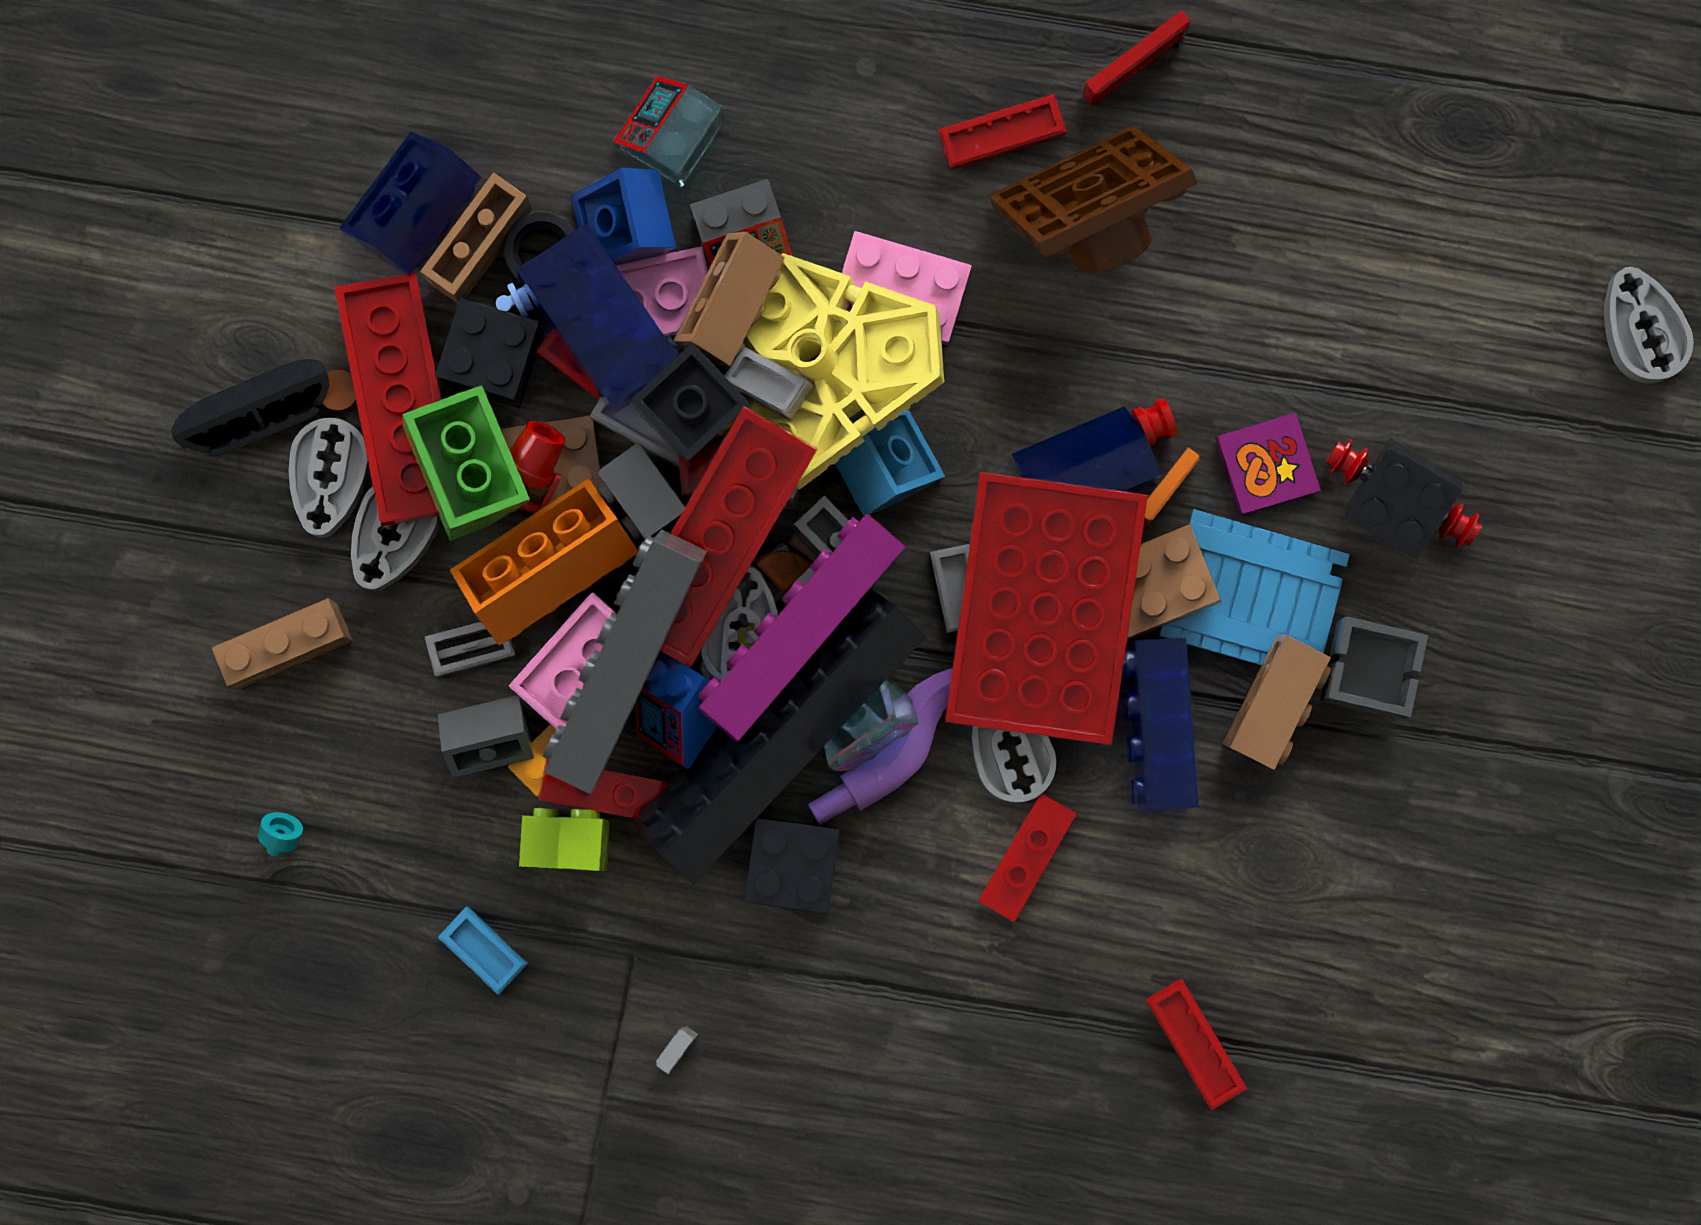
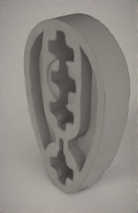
M1627 267L1617 272L1608 283L1604 302V325L1612 358L1619 370L1632 380L1648 384L1665 381L1680 372L1688 363L1694 344L1692 330L1675 300L1655 279L1635 267ZM1625 279L1628 283L1635 282L1637 285V289L1632 292V295L1629 291L1622 292L1620 290V285L1625 282ZM1640 315L1643 320L1650 319L1653 326L1648 329L1649 337L1651 339L1658 338L1660 341V345L1655 348L1657 356L1659 358L1666 357L1668 360V364L1663 367V371L1660 367H1652L1650 361L1656 355L1651 348L1644 349L1642 342L1647 340V334L1645 329L1637 330L1635 323L1640 320Z
M323 418L309 423L296 435L290 450L289 484L293 505L303 528L318 538H327L333 535L350 517L362 496L370 472L363 434L344 420ZM334 428H338V432L345 437L343 442H336L334 448L335 453L341 456L340 462L332 463L331 472L338 479L337 482H330L328 489H324V484L317 480L319 474H326L327 464L320 457L322 454H328L331 446L329 442L324 440L325 434H332ZM324 506V512L331 517L329 523H322L321 529H317V524L311 521L310 518L312 514H319L320 508Z
M372 486L361 502L352 533L351 560L356 582L366 590L376 592L401 579L418 563L428 550L438 532L440 516L400 523L396 530L401 535L399 542L392 540L388 546L384 545L386 539L381 535V532L384 528L390 530L393 525L381 527ZM376 561H379V569L383 572V577L381 579L373 578L371 583H368V575L363 570L366 565L373 567Z
M752 565L748 568L747 573H750L751 580L758 582L757 588H750L749 595H746V604L742 605V594L740 587H737L701 649L702 658L707 669L720 681L730 672L731 669L727 668L726 663L736 652L735 649L728 646L729 642L737 640V629L730 627L731 621H738L739 614H746L748 622L754 623V629H747L745 639L746 642L754 644L759 638L754 633L758 625L769 613H772L775 617L778 616L769 586L760 570Z
M972 726L971 741L976 770L980 782L991 795L1005 802L1021 803L1036 798L1048 788L1056 771V755L1048 736ZM1009 732L1012 738L1019 737L1021 744L1015 747L1018 757L1025 756L1028 763L1022 766V771L1025 777L1033 776L1035 782L1029 786V794L1024 795L1021 789L1014 790L1012 787V782L1017 780V774L1014 769L1007 770L1004 763L1010 760L1009 752L1007 750L1000 751L998 748V743L1003 740L1002 733Z

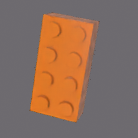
M587 478L450 569V572L476 616L500 646L509 639L518 636L524 629L545 615L554 612L558 606L579 592L588 589L594 582L615 568L624 565L638 553V550L593 483Z

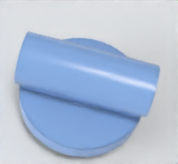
M513 282L508 284L511 295L498 297L496 300L497 309L516 315L520 313L521 316L529 318L527 312L533 310L534 307L524 286L516 290Z

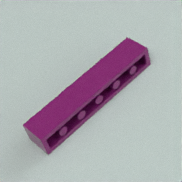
M867 513L860 522L854 517L849 520L837 535L842 542L831 554L826 548L809 567L814 572V575L808 582L803 585L797 581L781 599L787 604L777 617L769 613L754 630V633L759 636L749 650L744 645H741L727 661L726 665L731 670L720 682L717 678L713 677L698 695L704 701L698 710L736 743L906 547Z

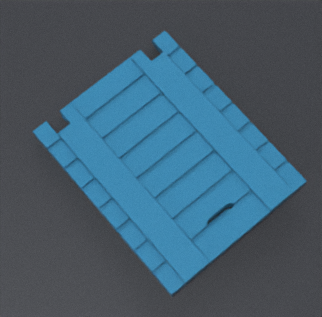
M1193 509L1188 525L1190 524L1222 603L1161 627L1158 637L1262 666L1278 633L1288 635L1324 654L1343 582L1342 578L1330 575L1332 565L1347 567L1350 554Z

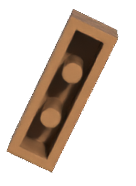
M493 172L420 271L425 280L457 304L460 298L466 299L503 249L504 238L509 229L518 219L529 214L532 210L527 195Z
M748 232L727 233L673 342L684 349L693 343L714 366H731L743 349V340L749 328L761 316V304L767 292L777 283L780 277L779 268L785 257Z
M327 598L212 647V651L226 685L239 690L348 644L353 640L338 604Z
M1278 633L1222 744L1275 770L1278 763L1283 764L1292 750L1293 742L1289 740L1296 726L1302 727L1309 717L1312 705L1308 704L1314 690H1320L1329 677L1331 668L1327 665L1331 657L1288 635Z

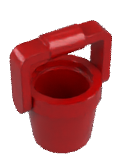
M529 421L511 449H509L523 484L535 489H546L540 502L530 498L529 502L518 508L519 510L525 509L534 514L549 504L561 480L562 475L557 472L555 473V468L565 444V438L558 430L539 421Z

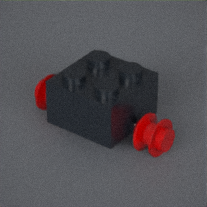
M1392 438L1388 439L1373 465H1367L1369 461L1367 448L1360 452L1351 449L1352 439H1349L1345 445L1339 441L1336 443L1325 462L1331 466L1328 474L1331 475L1337 470L1345 474V484L1356 481L1359 476L1362 480L1346 506L1345 518L1418 559L1437 528L1439 539L1442 540L1448 535L1456 538V549H1459L1463 543L1470 546L1476 539L1482 528V525L1477 522L1479 513L1468 517L1462 514V503L1451 507L1462 491L1461 478Z

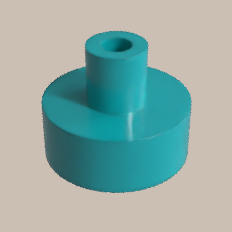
M281 812L269 813L261 820L257 834L258 840L266 847L269 855L278 857L283 852H290L298 847L303 826L298 819L289 814Z

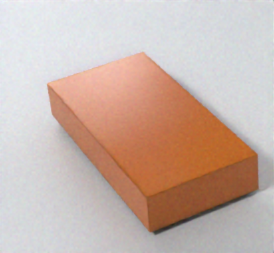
M1189 447L1147 499L1144 526L1151 523L1200 460L1199 455Z

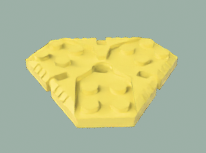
M782 253L781 255L785 258L779 268L780 277L775 286L767 292L761 304V316L749 328L743 340L744 347L809 380L813 387L791 421L749 398L743 397L750 403L751 410L818 448L797 484L800 490L827 470L828 466L839 461L840 457L846 456L855 446L858 447L865 442L862 437L875 427L878 431L881 430L890 420L896 419L901 412L908 410L913 403L919 402L944 383L940 316L936 306L866 281L862 288L857 287L851 276ZM853 302L854 305L851 311H846L849 303ZM819 354L815 360L809 362L812 357ZM725 366L726 372L730 366ZM862 409L865 415L852 424L849 418Z

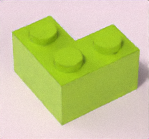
M534 808L533 816H522L519 866L607 871L610 821L600 819L601 812L595 810L571 809V817L558 818V809Z

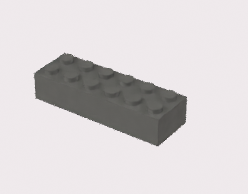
M662 529L655 538L647 536L645 542L643 541L632 564L638 567L639 571L636 576L630 574L628 579L624 581L614 604L621 606L618 614L611 613L596 642L603 645L601 652L593 651L580 674L578 681L585 683L583 690L576 688L573 696L571 695L560 718L566 721L567 724L565 727L558 726L542 757L549 760L544 771L545 773L589 794L593 792L705 558L706 550Z

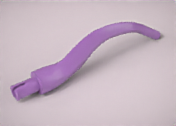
M952 668L934 674L908 692L896 708L884 735L901 723L918 724L871 758L869 757L867 761L861 765L859 764L854 770H849L840 775L841 785L808 804L819 825L856 805L859 811H862L899 788L920 769L928 756L936 725L943 711L947 708ZM895 730L892 733L899 732L902 734L906 730Z

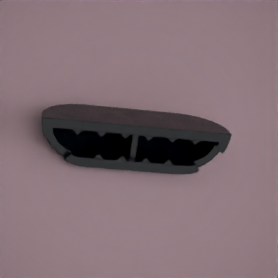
M297 360L206 397L190 406L176 419L171 430L172 437L184 449L188 447L195 451L209 453V456L213 457L227 454L303 422L320 410L319 406L326 397L330 386L326 368L318 360Z

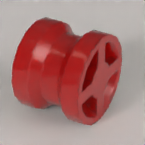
M1164 398L1154 401L1153 406L1149 408L1138 407L1131 411L1135 429L1144 447L1148 448L1155 445L1156 440L1162 437L1171 439L1178 435L1175 419Z

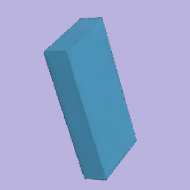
M466 906L438 936L455 955L498 995L529 964L469 906Z

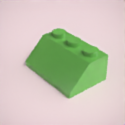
M482 385L403 414L404 432L450 541L486 528L530 501Z

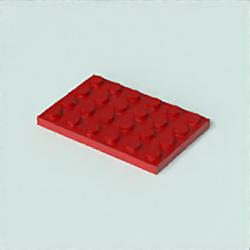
M980 472L945 722L1112 745L1148 495Z

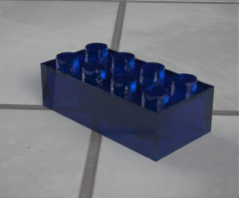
M587 224L516 269L519 282L612 415L631 404L630 399L678 356Z
M1186 637L1136 640L1126 648L1122 671V680H1129L1128 696L1123 697L1125 721H1132L1133 734L1131 738H1126V753L1128 763L1135 762L1136 778L1129 780L1131 805L1138 804V813L1198 808Z

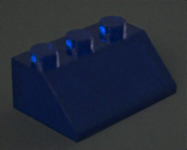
M410 132L339 229L390 266L410 275L415 268L423 263L428 249L437 237L448 229L451 218L462 203L471 198L476 184L482 177L448 147Z
M1125 406L1012 454V458L1022 478L1132 493L1157 482L1162 475L1146 436Z

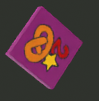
M1296 413L1216 437L1240 516L1321 491Z

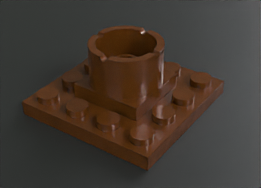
M1133 125L990 194L989 197L994 210L1045 258L1048 256H1059L1069 251L1073 263L1079 270L1083 272H1101L1123 265L1125 259L1131 261L1141 255L1152 242L1151 233L1144 216L1148 208L1161 201H1172L1181 197L1186 189L1196 185L1197 181L1192 168Z

